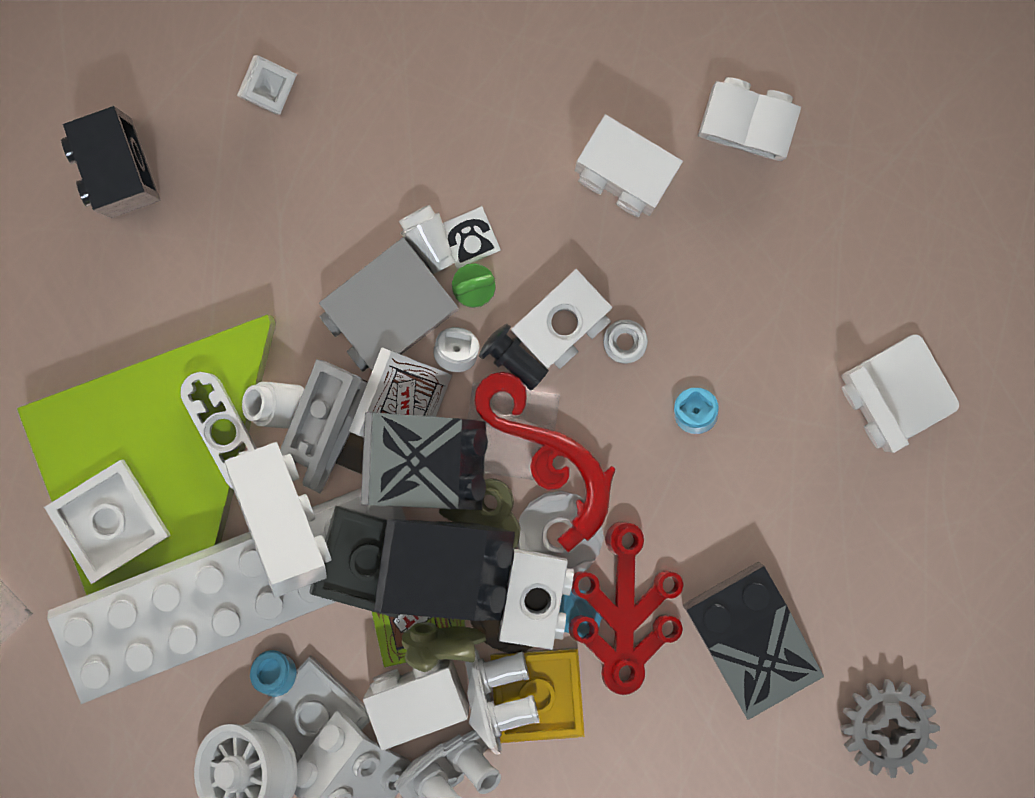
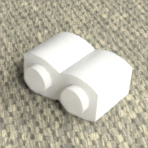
M726 77L724 83L716 81L710 93L698 137L777 161L786 159L801 110L800 106L792 103L793 97L775 90H768L766 95L750 91V83L737 78Z

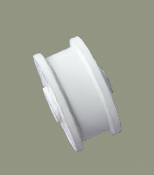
M251 722L244 725L227 724L219 726L204 738L198 749L194 766V779L199 798H293L296 789L298 773L294 750L285 734L272 724Z

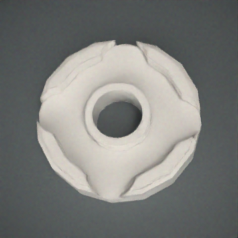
M565 491L544 493L531 501L520 515L519 524L521 532L518 549L565 557L568 560L567 568L574 569L575 574L576 572L589 569L596 560L604 539L603 528L601 526L589 541L584 539L569 553L563 547L553 546L547 539L549 527L558 522L572 527L573 524L570 521L577 516L576 501L580 499L584 503L585 499L577 494Z

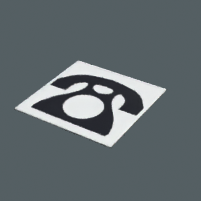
M482 206L443 223L457 269L501 251Z

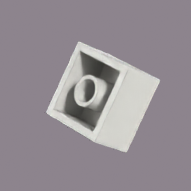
M605 114L579 156L575 172L580 174L578 182L593 192L601 195L605 189L617 196L618 201L616 205L631 215L639 217L643 212L650 216L683 161Z
M438 660L437 665L428 672H422L413 668V671L400 675L398 669L373 678L374 682L370 684L363 702L381 751L467 720L469 703L453 660Z

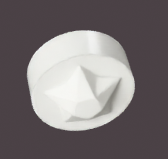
M447 328L440 332L436 338L433 352L434 358L442 368L448 371L463 372L475 364L479 352V343L474 334L464 328Z

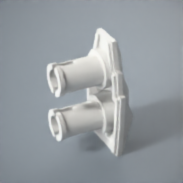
M475 648V661L472 663L465 661L469 679L467 696L471 710L469 724L497 755L501 754L500 751H502L499 736H502L501 731L532 723H540L533 695L495 705L493 701L491 702L489 695L493 687L520 680H529L523 652L485 662L483 658L480 659L478 650Z
M472 730L463 736L459 734L449 741L437 745L413 760L396 780L394 786L402 798H462L454 791L453 787L463 781L464 775L473 783L480 794H486L498 786L501 781V774L483 756L488 746L477 732Z

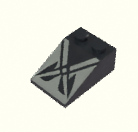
M365 412L361 505L482 510L483 497L486 492V482L484 479V457L488 446L486 421Z
M756 562L682 604L747 720L824 677L784 599L765 566L760 562Z

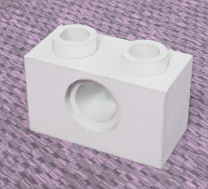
M575 269L520 320L511 331L544 367L548 369L554 363L561 369L579 352L574 347V344L585 333L593 339L611 322L606 314L612 309V306ZM562 310L573 313L577 319L576 330L570 335L556 333L551 324L555 313Z
M514 549L506 589L507 599L498 633L499 641L553 650L554 640L563 639L566 613L559 612L562 595L570 596L574 569L567 568L568 560L565 557ZM542 588L549 593V602L542 610L534 611L526 607L524 603L525 596L531 589Z

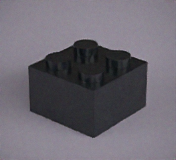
M115 106L63 124L67 137L61 139L62 147L69 163L77 164L82 179L76 181V185L82 202L86 207L91 205L94 211L113 218L161 201L132 118Z

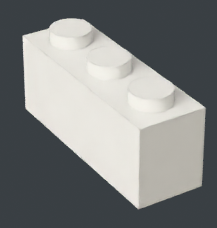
M274 442L225 460L228 476L274 597L276 598L326 579L324 563L331 561V556L323 536L314 537L308 522L315 520L314 512L307 495L298 496L293 481L298 480L299 475L291 454L282 456L278 443Z

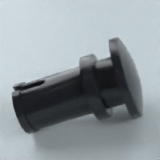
M505 324L487 339L480 351L479 357L484 359L490 354L495 358L493 363L498 368L503 365L513 375L520 378L523 384L527 386V389L531 391L542 381L549 370L519 346L521 341L517 337L511 339L507 335L511 326Z

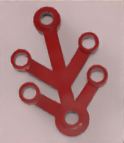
M617 522L608 529L605 536L608 550L617 556L616 604L600 590L598 578L590 572H576L573 576L571 592L575 596L585 599L615 631V649L598 635L599 628L596 621L584 615L576 616L571 620L569 634L574 640L583 643L603 664L601 675L605 686L616 694L628 695L641 687L645 679L644 664L665 642L672 643L677 641L682 635L683 627L680 620L676 617L661 615L654 621L653 631L633 649L634 632L666 598L673 599L678 597L683 590L684 583L681 576L677 573L662 571L655 577L654 585L634 605L635 555L643 548L644 535L635 524ZM630 532L633 535L634 542L630 548L625 549L622 545V538L626 533ZM584 577H588L591 586L587 592L581 593L578 588L579 581ZM672 577L674 587L670 592L666 593L663 589V582L666 578ZM586 621L590 627L589 633L585 637H580L577 632L578 626ZM671 621L673 631L670 635L664 636L662 626L665 622ZM628 665L631 674L627 680L621 681L619 671L623 666Z

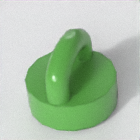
M476 263L461 267L455 273L452 281V290L456 299L464 306L471 308L482 307L489 303L496 289L495 278L491 271L485 266Z

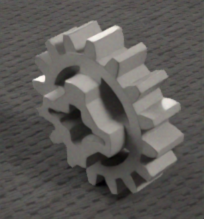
M884 679L882 690H878L871 682L866 684L869 695L863 698L861 695L854 693L852 697L858 705L855 709L844 708L843 713L851 719V723L841 725L840 729L844 734L852 735V738L844 743L845 748L849 752L859 750L854 758L855 762L862 766L870 760L869 771L876 776L880 773L882 767H885L887 774L891 778H896L897 767L901 766L909 775L914 773L911 762L917 759L919 762L926 764L928 759L922 753L925 747L929 749L937 748V744L929 738V734L940 731V726L928 721V718L936 713L935 708L931 705L921 706L926 696L921 691H917L910 696L911 685L906 682H902L897 690H895L893 682L889 679ZM899 701L907 703L913 709L917 718L903 716ZM878 703V708L869 718H864L869 709ZM889 719H892L899 725L898 729L891 731V737H887L881 731V728L888 727ZM863 739L877 740L881 756L870 751ZM911 739H915L910 748L902 753V749Z

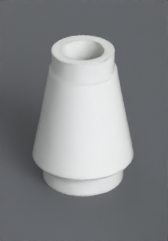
M430 205L413 212L399 221L404 230L400 234L425 265L429 267L432 274L447 268L455 262L439 212L435 214Z

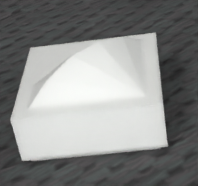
M254 55L237 96L274 114L280 115L297 74L263 57Z

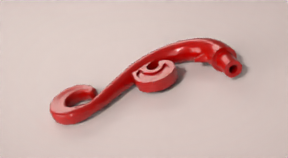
M497 372L490 374L481 381L476 389L474 399L476 411L492 428L542 445L532 457L530 464L532 477L536 483L546 490L560 489L567 483L570 476V468L565 466L562 469H556L553 466V460L557 456H562L572 462L584 480L586 488L585 502L583 503L580 499L576 501L577 516L570 521L573 526L557 539L561 546L569 553L584 539L589 541L603 525L608 514L611 483L615 468L611 466L603 472L600 463L589 450L576 440L560 432L498 417L490 406L492 397L498 392L510 394L514 401V408L511 413L513 415H520L526 406V387L521 379L512 373Z

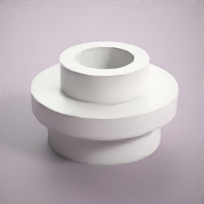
M619 320L606 330L603 344L607 355L612 360L627 364L635 362L643 356L648 340L646 332L640 324L632 320ZM627 333L632 336L634 343L631 349L622 350L618 347L617 338L620 334Z

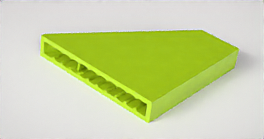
M267 314L17 408L52 502L119 460L124 459L171 535L92 584L71 552L86 595L221 543L234 489L226 483L181 399V386L188 376L197 372L215 375L223 384L249 433L252 421H249L244 416L242 400L245 391L250 386L262 382L276 326L273 316ZM200 380L194 383L196 391L191 394L193 401L202 400L209 412L200 414L203 422L212 414L226 411L223 402L218 407H214L211 403L209 394L214 391L212 384L203 385ZM228 419L216 421L211 429L212 438L220 445L232 443L236 437L235 425ZM243 442L233 451L222 453L223 459L227 460L230 457L240 455L239 452L245 450V443Z

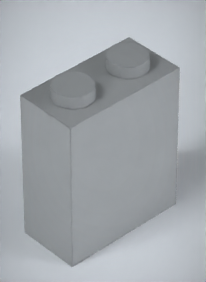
M404 237L319 302L325 310L319 317L335 337L340 333L344 334L352 345L347 350V353L362 372L367 368L373 371L382 347L402 355L459 310L458 306Z

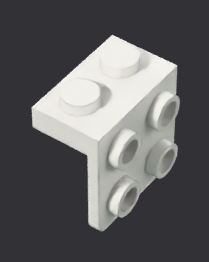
M919 335L908 336L841 375L846 384L842 387L845 397L854 410L860 408L868 422L864 426L868 437L877 449L882 447L884 452L895 453L909 445L907 439L953 414L959 408L957 397L923 338Z
M336 711L297 762L298 776L294 794L297 798H395L399 792L394 783L412 762L389 749L381 751L379 744L371 741L347 715Z

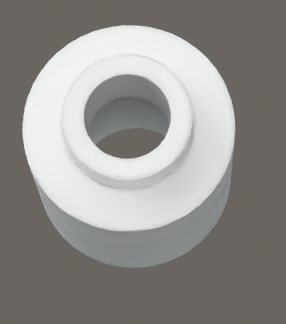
M259 382L256 385H252L245 391L243 396L242 410L244 416L249 421H253L257 426L289 429L304 388L300 385L274 382Z

